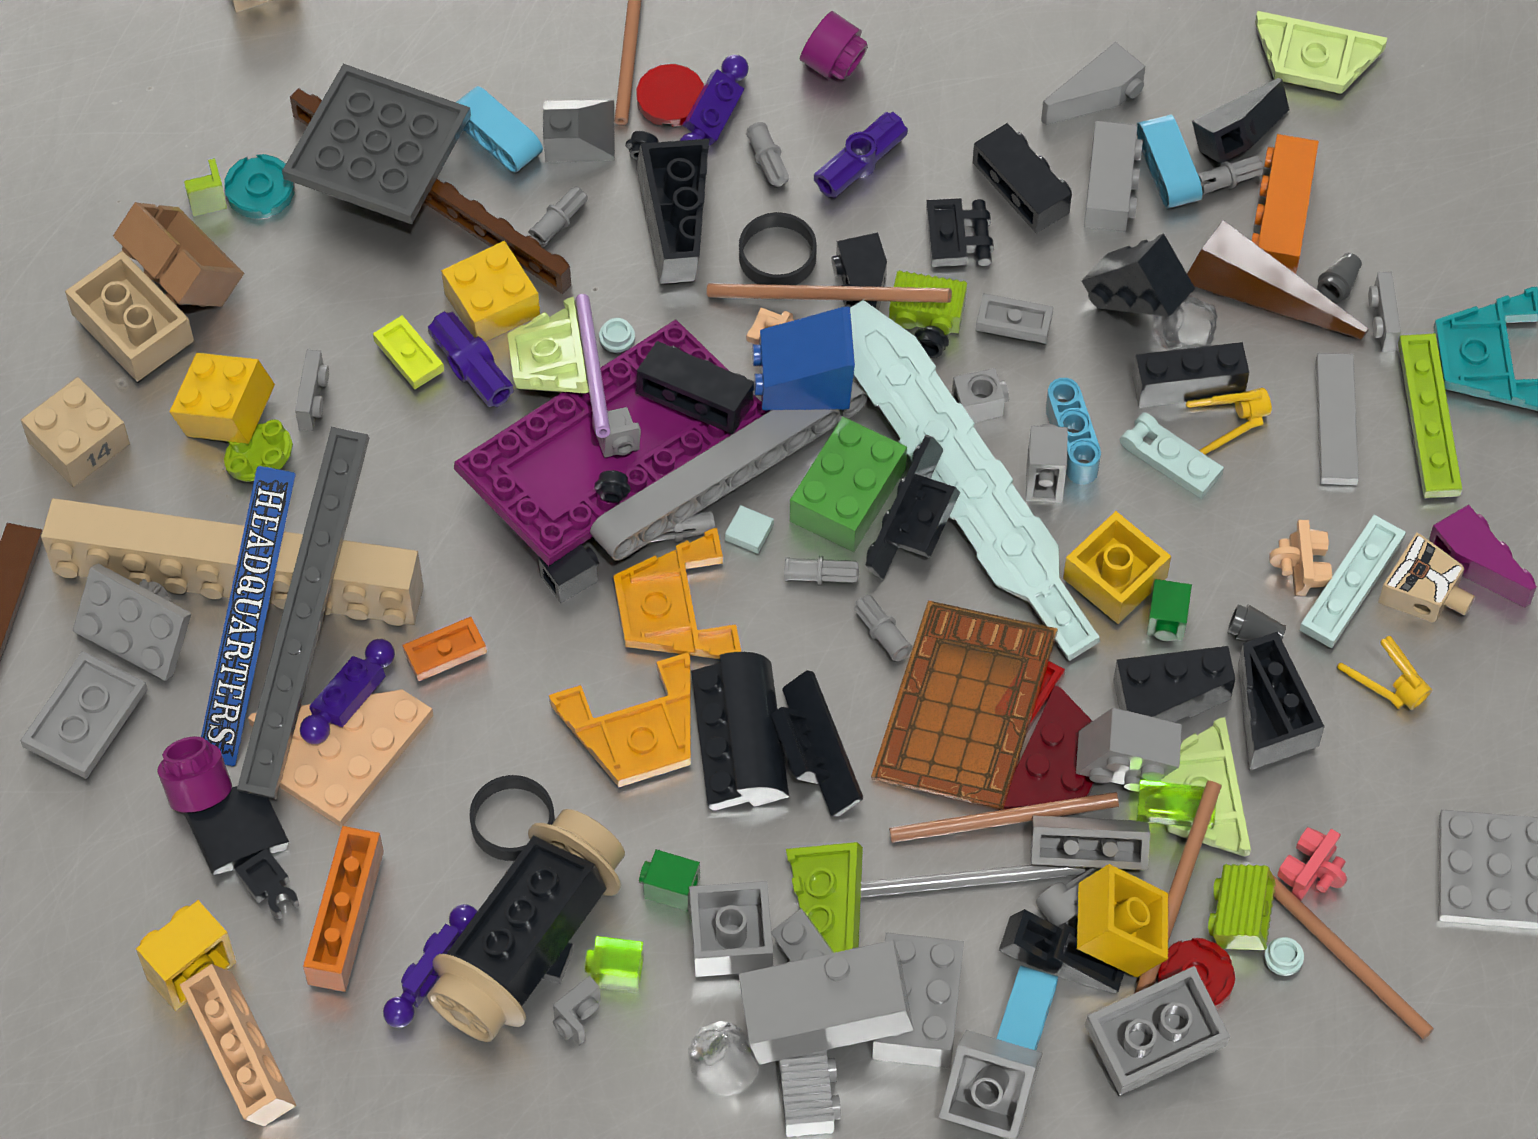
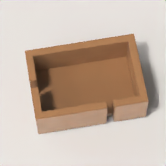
M135 202L113 235L123 246L122 251L128 257L137 260L144 268V273L151 280L159 283L167 291L166 296L178 305L192 304L201 307H222L245 274L179 207L164 205L157 207L155 204Z

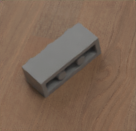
M1104 121L1095 122L1084 227L1126 232L1128 218L1135 219L1137 197H1130L1131 189H1138L1140 168H1133L1134 160H1141L1143 140L1136 139L1137 125Z
M1033 815L1031 864L1103 868L1111 864L1119 869L1148 870L1150 846L1148 821Z

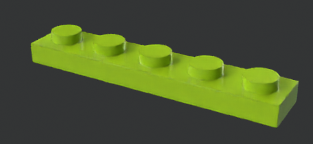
M1436 333L1400 335L1398 347L1424 498L1461 496L1462 483Z

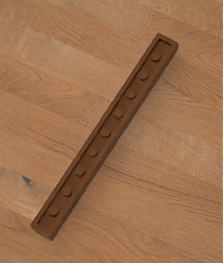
M298 88L290 96L293 117L308 126L322 100L314 94L309 95ZM436 179L424 204L490 247L505 240L523 269L562 295L572 285L570 266L562 256L546 251L536 239L531 236L525 237L514 230L507 220L496 218L487 212L478 201H470L461 195L449 182L443 183Z

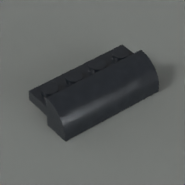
M730 652L721 654V662L691 670L708 807L713 811H717L745 802H750L756 807L788 798L789 790L783 745L777 738V729L771 716L778 709L771 661L758 653Z

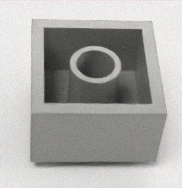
M1111 708L1079 731L1076 774L1088 776L1091 781L1096 783L1114 782L1124 785V788L1130 791H1144L1179 768L1182 724Z
M767 881L689 886L695 977L740 974L773 966V944Z
M966 1030L957 1047L939 1118L1007 1139H1017L1024 1125L1043 1053Z

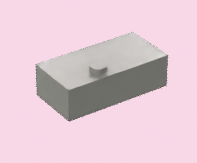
M894 940L738 974L749 1045L759 1065L914 1031L902 963Z

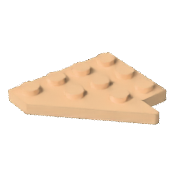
M403 689L371 694L343 727L330 723L328 738L318 745L305 742L300 735L301 722L307 716L312 715L309 707L311 704L300 706L280 788L342 828L433 717V709ZM253 713L248 717L249 725H251L252 727L254 725L256 713Z

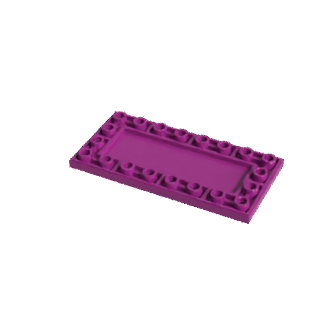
M676 319L601 367L607 411L624 407L628 408L633 423H638L641 429L639 450L632 451L626 455L604 457L592 426L593 412L590 393L562 392L454 462V470L548 566L593 537L590 533L591 527L601 515L733 435L636 394L637 369L657 341L677 347L685 353L702 360H708L714 365L728 370ZM753 395L752 407L734 433L770 412V410H762V402L755 395ZM614 470L627 475L628 484L631 487L627 497L622 498L620 502L616 503L602 500L594 489V484L598 481L600 473Z

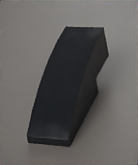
M1026 909L1010 916L999 947V951L1040 970L1111 993L1119 992L1125 973L1078 950L1077 929L1066 923L1056 926Z

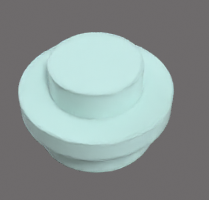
M612 318L601 327L599 340L602 347L607 351L621 353L631 348L634 344L635 331L626 320Z
M1288 937L1277 938L1267 946L1264 955L1265 963L1275 974L1289 976L1298 972L1302 967L1304 952L1295 940Z

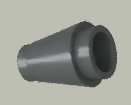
M1345 253L1319 276L1317 290L1334 303L1348 298L1359 269L1362 266L1360 258L1353 253Z
M1239 604L1236 606L1228 627V632L1234 634L1235 639L1245 641L1277 631L1281 639H1283L1286 631V625L1280 624V622L1249 604L1246 607Z

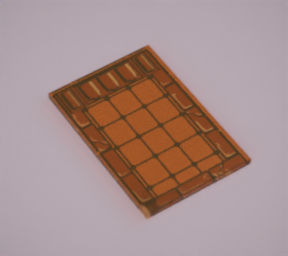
M928 600L871 779L1003 810L1058 629Z

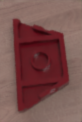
M1057 685L1053 688L1012 776L999 810L1087 797L1092 791L1095 782L1091 781L1088 776L1076 774L1079 731L1090 724L1092 720Z

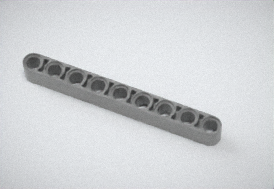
M853 380L849 409L772 410L601 515L593 523L590 530L591 535L614 560H621L674 528L680 522L678 521L679 518H681L682 522L830 431L837 426L842 416L847 419L854 416L864 407L868 395Z

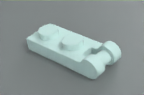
M1141 413L1134 422L1135 427L1132 430H1126L1119 439L1121 445L1126 450L1200 499L1206 495L1223 475V466L1159 425L1156 419L1148 413ZM1145 436L1153 440L1151 445L1143 441Z

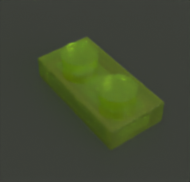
M1140 780L1136 821L1192 827L1205 787ZM1216 805L1207 829L1214 828Z

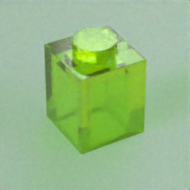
M597 936L595 949L587 950L585 973H591V978L602 989L639 993L644 962L643 942Z

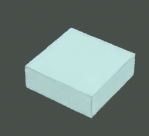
M740 505L725 533V541L758 554L774 525V519Z

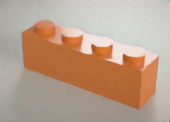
M1277 134L1275 147H1267L1264 167L1271 168L1270 175H1263L1259 196L1266 197L1265 205H1257L1254 225L1261 226L1260 234L1253 233L1251 241L1296 274L1319 141Z
M342 826L303 965L308 985L346 992L384 854L379 832Z

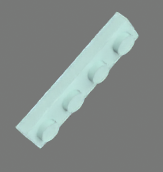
M1373 515L1332 576V579L1328 582L1302 621L1299 631L1333 648L1403 542L1406 532Z

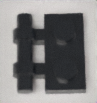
M962 198L926 200L932 267L967 265V253L977 255L980 266H988L992 263L991 253L994 251L993 239L989 237L988 227L991 225L990 212L986 210V202L984 200H974L971 210H963ZM965 226L974 228L975 236L965 237Z

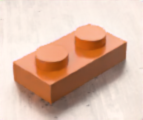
M472 617L402 645L404 654L418 682L487 653L486 645Z

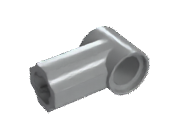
M1093 867L1066 885L1062 882L1056 883L1038 897L1036 905L1050 923L1056 926L1066 923L1073 928L1078 925V883L1101 868Z

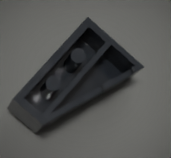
M1164 233L1158 235L1152 241L1143 240L1135 247L1131 248L1129 245L1107 253L1081 281L1088 292L1089 300L1097 308L1170 317L1195 290L1193 283Z
M1278 631L1243 643L1238 667L1249 769L1253 770L1319 747L1325 726Z
M1222 646L1117 659L1113 681L1119 709L1176 722L1187 716L1191 718L1231 700L1235 684V674L1229 647Z

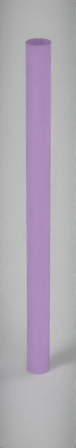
M579 294L575 301L595 432L598 437L605 438L610 434V425L590 299L586 294Z

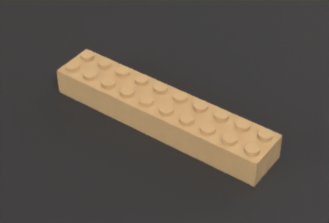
M52 498L41 538L53 573H57L62 577H88L90 568L99 563L138 585L143 579H146L147 582L161 584L171 593L183 594L190 592L202 594L210 599H220L222 597L230 598L245 526ZM283 533L269 604H273L280 609H284L303 534ZM343 540L324 615L335 613L347 615L354 620H366L367 618L383 620L387 624L401 626L403 624L415 625L424 587L418 551Z

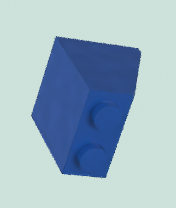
M840 307L760 330L759 344L752 345L753 366H759L760 374H754L755 396H761L762 410H830L850 408L855 368L850 307Z

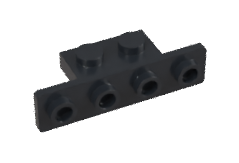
M925 435L922 443L915 448L910 469L906 477H903L899 482L896 499L891 509L883 517L882 528L876 541L870 545L867 551L865 565L878 578L884 579L898 548L931 557L960 495V491L956 487L931 479L943 453V448L932 436Z
M806 670L782 689L789 708L780 707L771 716L777 729V738L783 744L788 757V767L791 773L798 780L819 784L830 814L838 817L862 801L863 794L815 673Z

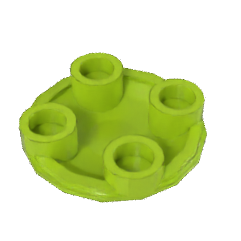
M276 419L257 424L249 444L228 441L229 445L224 456L225 467L234 479L244 482L254 481L258 466L280 470L291 456L293 443L290 433Z

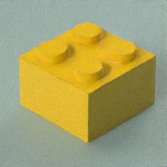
M505 240L441 270L444 294L474 338L479 336L484 342H487L540 315L538 292Z
M196 353L169 412L187 437L249 444L275 383L259 359Z
M1115 511L1066 557L1063 579L1119 624L1153 592L1155 579L1165 580L1168 578L1171 555Z
M1111 864L1101 868L1078 883L1077 949L1134 977H1139L1168 959V893Z
M199 900L191 906H184L176 911L169 923L160 930L149 932L136 948L146 979L174 1011H177L188 1002L180 987L181 983L211 964L228 970L237 963L228 932Z

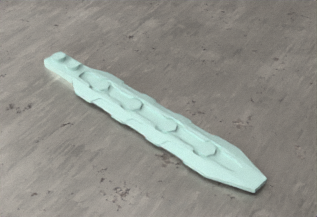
M864 300L852 306L850 313L855 378L874 406H879L900 437V444L907 446V455L911 460L915 448L922 443L925 435L934 437L941 445L943 453L931 479L954 486L960 491V495L949 517L955 519L977 551L976 556L995 585L1030 603L1047 630L1054 632L1053 639L1068 661L1098 644L1100 637L1060 580L1059 545L1041 519L1033 515L1012 484L1013 478L1002 462L994 458L974 428V421L963 405L955 401L935 371L936 366L917 338Z

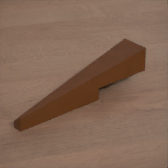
M1224 220L1202 247L1187 273L1194 287L1213 292L1222 297L1226 296L1295 320H1302L1330 331L1334 330L1353 336L1359 340H1362L1369 331L1366 326Z

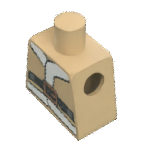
M1416 532L1383 584L1378 603L1429 622H1436L1446 606L1465 616L1475 596L1458 587L1464 567Z

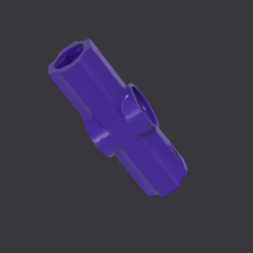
M893 111L891 113L885 112L863 132L851 134L846 140L845 147L814 173V181L820 191L827 197L832 196L836 198L856 179L872 174L875 170L876 162L907 136L908 128L904 125L902 118Z
M444 311L435 316L432 323L428 326V333L447 355L448 363L458 379L462 382L468 381L488 407H499L507 402L509 396L514 392L513 385L494 363V357L483 339L479 336L474 338L454 312L448 313Z

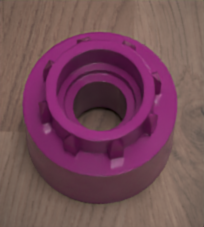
M831 11L821 20L809 37L801 52L800 61L828 80L833 75L838 79L846 80L864 57L868 48L867 41L860 37L861 29L836 12Z
M197 736L186 737L173 742L164 750L162 754L163 760L159 764L157 772L168 803L173 810L186 813L201 811L216 805L230 793L232 782L222 753L217 746L211 744L208 740Z

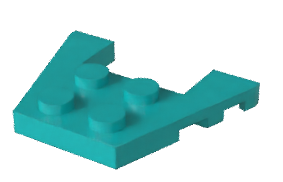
M1538 287L1524 289L1523 294L1511 298L1509 295L1498 298L1495 303L1479 309L1477 306L1435 320L1433 329L1434 333H1436L1445 389L1538 411V379H1515L1506 323L1538 322Z

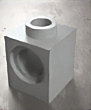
M995 368L953 377L952 396L957 403L963 405L974 423L1003 417L1004 402L1009 401V393L1006 382L1004 380L999 381ZM983 394V395H986V396H988V397H986V398H979V397H977V396H975V395Z

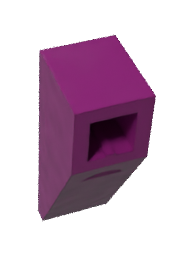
M1469 504L1433 525L1429 541L1464 567L1462 577L1524 608L1531 604L1537 588L1533 576L1527 569H1522L1514 560L1507 544L1495 537L1490 531L1487 520L1481 514H1476Z

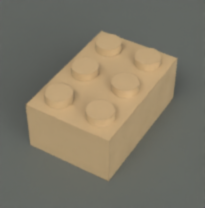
M123 251L65 291L71 314L137 382L194 342L189 318Z

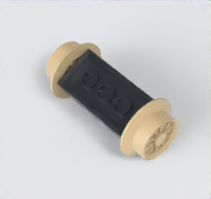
M564 809L552 825L545 823L533 824L528 831L530 841L447 954H439L433 959V967L439 979L427 995L430 1004L450 1024L475 1039L491 1042L503 1025L520 1027L525 1023L526 1014L522 1008L524 1003L601 896L616 895L621 888L620 880L614 870L625 856L623 846L608 829L581 812Z

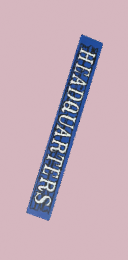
M258 466L256 469L201 734L202 738L220 749L225 765L235 766L295 480L294 472Z

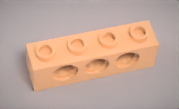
M211 964L181 983L180 987L243 1119L266 1126L297 1106L233 973Z

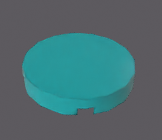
M267 154L256 155L257 158L248 159V157L240 159L229 169L224 179L225 195L231 208L240 215L253 219L269 218L281 213L291 203L295 194V183L283 179L282 170L286 163L277 157Z

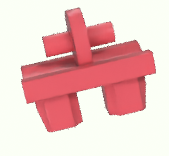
M1307 827L1300 837L1296 849L1311 857L1308 863L1305 864L1289 854L1279 868L1277 876L1293 887L1292 893L1300 901L1303 900L1317 878L1320 881L1316 888L1323 893L1330 886L1342 888L1347 882V876L1341 870L1346 863L1345 860L1336 856L1332 863L1329 862L1337 849L1335 844L1341 836L1340 833L1333 829H1330L1328 834L1324 835Z

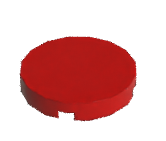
M678 64L659 65L648 70L639 80L636 88L638 109L653 124L663 126L664 123L671 124L672 127L682 126L701 93L704 83L696 72L686 66Z
M1192 938V940L1184 942L1181 940L1173 943L1168 948V959L1160 965L1157 983L1195 966L1216 1009H1219L1230 998L1235 984V972L1228 953L1217 943L1203 938Z

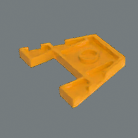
M717 528L704 532L703 537L690 543L687 540L676 545L675 550L657 558L655 555L613 575L625 647L676 654L689 652L691 656L720 659L721 654L742 652L736 624L698 630L696 626L686 569L723 564Z
M689 652L656 662L657 671L667 696L593 718L581 685L549 695L551 707L618 787L691 765V680Z

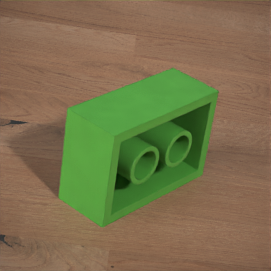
M842 416L790 499V522L855 552L906 470L907 446Z

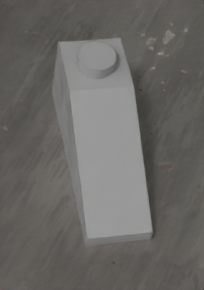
M1113 43L1043 101L1041 121L1045 125L1120 106L1129 97L1133 99L1142 91L1146 66L1118 43Z

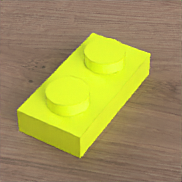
M403 315L373 333L374 342L414 389L419 388L444 372L442 361Z

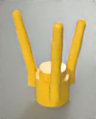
M1261 387L1237 394L1187 401L1186 406L1188 408L1235 403V409L1239 418H1246L1248 420L1199 451L1206 455L1251 428L1263 426L1262 417L1269 416L1272 411L1271 400L1265 388Z
M1391 636L1382 639L1380 643L1403 673L1393 684V687L1396 689L1395 694L1343 663H1338L1337 668L1390 700L1397 709H1400L1405 704L1410 710H1413L1424 702L1433 691L1419 676Z

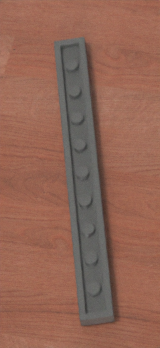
M331 426L237 786L239 792L274 800L277 799L370 439L368 434Z

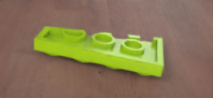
M858 842L786 849L787 858L791 863L793 872L792 883L794 893L798 897L800 909L809 916L834 953L858 948L863 847Z

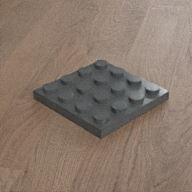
M343 63L282 170L283 179L412 224L471 117L470 107Z

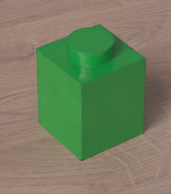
M1155 579L1146 635L1155 636L1162 641L1184 640L1192 584Z
M655 849L651 862H644L639 876V883L643 884L644 899L689 911V886H698L700 862Z

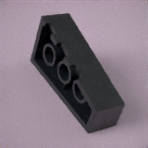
M709 139L640 144L636 169L660 284L695 281L700 255Z

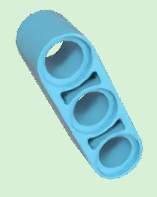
M476 86L456 101V103L470 107L471 117L463 130L511 172H518L543 152V147L538 137L482 87Z
M1171 114L1138 122L1137 138L1143 140L1142 153L1166 209L1201 201L1203 195L1201 182L1174 116Z
M1069 378L1055 379L1048 388L1046 415L1049 424L1058 427H1068V430L1075 429L1079 431L1078 433L1068 431L1066 474L1072 482L1086 485L1097 478L1101 449L1080 387L1074 380ZM1058 399H1065L1069 402H1059ZM1077 460H1087L1090 463L1083 464Z
M1020 966L996 1039L1037 1050L1056 990L1058 976Z

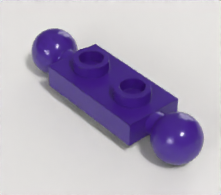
M738 54L729 55L723 60L721 71L716 69L710 74L683 124L691 133L683 135L680 141L709 139V145L717 141L744 91V88L736 83L743 80L749 71L748 62L744 57Z
M385 639L371 641L365 649V660L352 656L309 707L312 715L304 718L300 724V735L305 742L312 745L323 743L330 734L329 724L332 723L343 727L386 677L383 668L388 667L395 657L394 647L389 641Z
M461 904L453 908L449 915L450 926L445 923L438 934L434 932L425 943L423 948L424 954L418 963H412L406 969L401 979L402 995L389 999L383 1008V1017L390 1026L402 1028L411 1023L414 1017L413 1005L418 1008L439 979L433 967V959L439 954H447L477 913L473 906Z

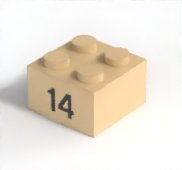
M76 377L21 419L28 443L72 487H75L130 445L124 422L79 377Z

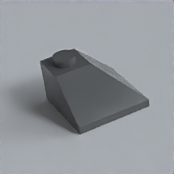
M614 100L545 101L543 107L545 162L615 161Z

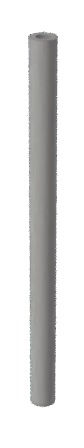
M1031 864L861 882V898L1075 876L1085 873V867Z

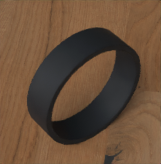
M782 212L761 215L749 222L740 235L739 263L745 275L756 284L798 285L812 273L815 267L817 254L815 234L804 220L795 215ZM782 227L801 234L808 241L812 253L807 262L793 272L769 274L755 268L747 260L743 250L748 240L756 233L767 228Z
M506 775L489 781L479 789L472 800L469 816L473 837L485 853L496 859L515 861L526 845L515 848L500 847L487 841L479 833L475 825V819L483 802L499 791L522 789L537 795L545 803L550 813L547 824L552 825L555 821L551 797L542 785L528 777Z

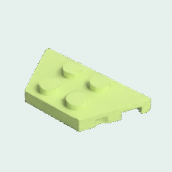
M1257 11L1255 20L1274 80L1281 78L1283 82L1340 94L1385 50L1387 37Z
M574 297L564 300L565 308L549 317L546 312H543L533 318L530 323L521 325L507 333L513 379L517 389L573 393L589 392Z
M1223 717L1215 720L1213 726L1198 735L1194 733L1184 739L1180 747L1179 768L1158 781L1167 832L1188 838L1207 781H1214L1221 784L1222 787L1203 844L1241 856H1250L1251 846L1226 719Z

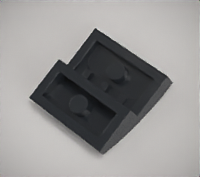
M237 786L232 787L230 793L212 807L196 812H184L212 875L235 870V868L266 848L272 854L286 850L289 844V840L269 798L239 792Z

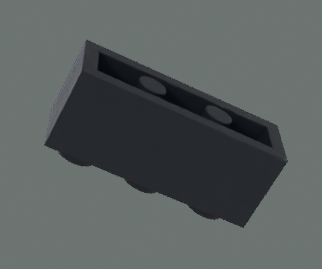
M1006 123L974 143L972 163L1036 234L1070 213L1072 191L1065 180L1057 178L1050 170V166L1043 156L1036 155L1029 147L1028 141L1022 133L1016 132Z
M657 341L637 369L636 394L734 434L753 405L754 381L747 379L741 374L716 366L708 360H702L685 353L677 347Z
M1243 342L1136 354L1132 379L1138 407L1141 408L1246 392L1250 372Z

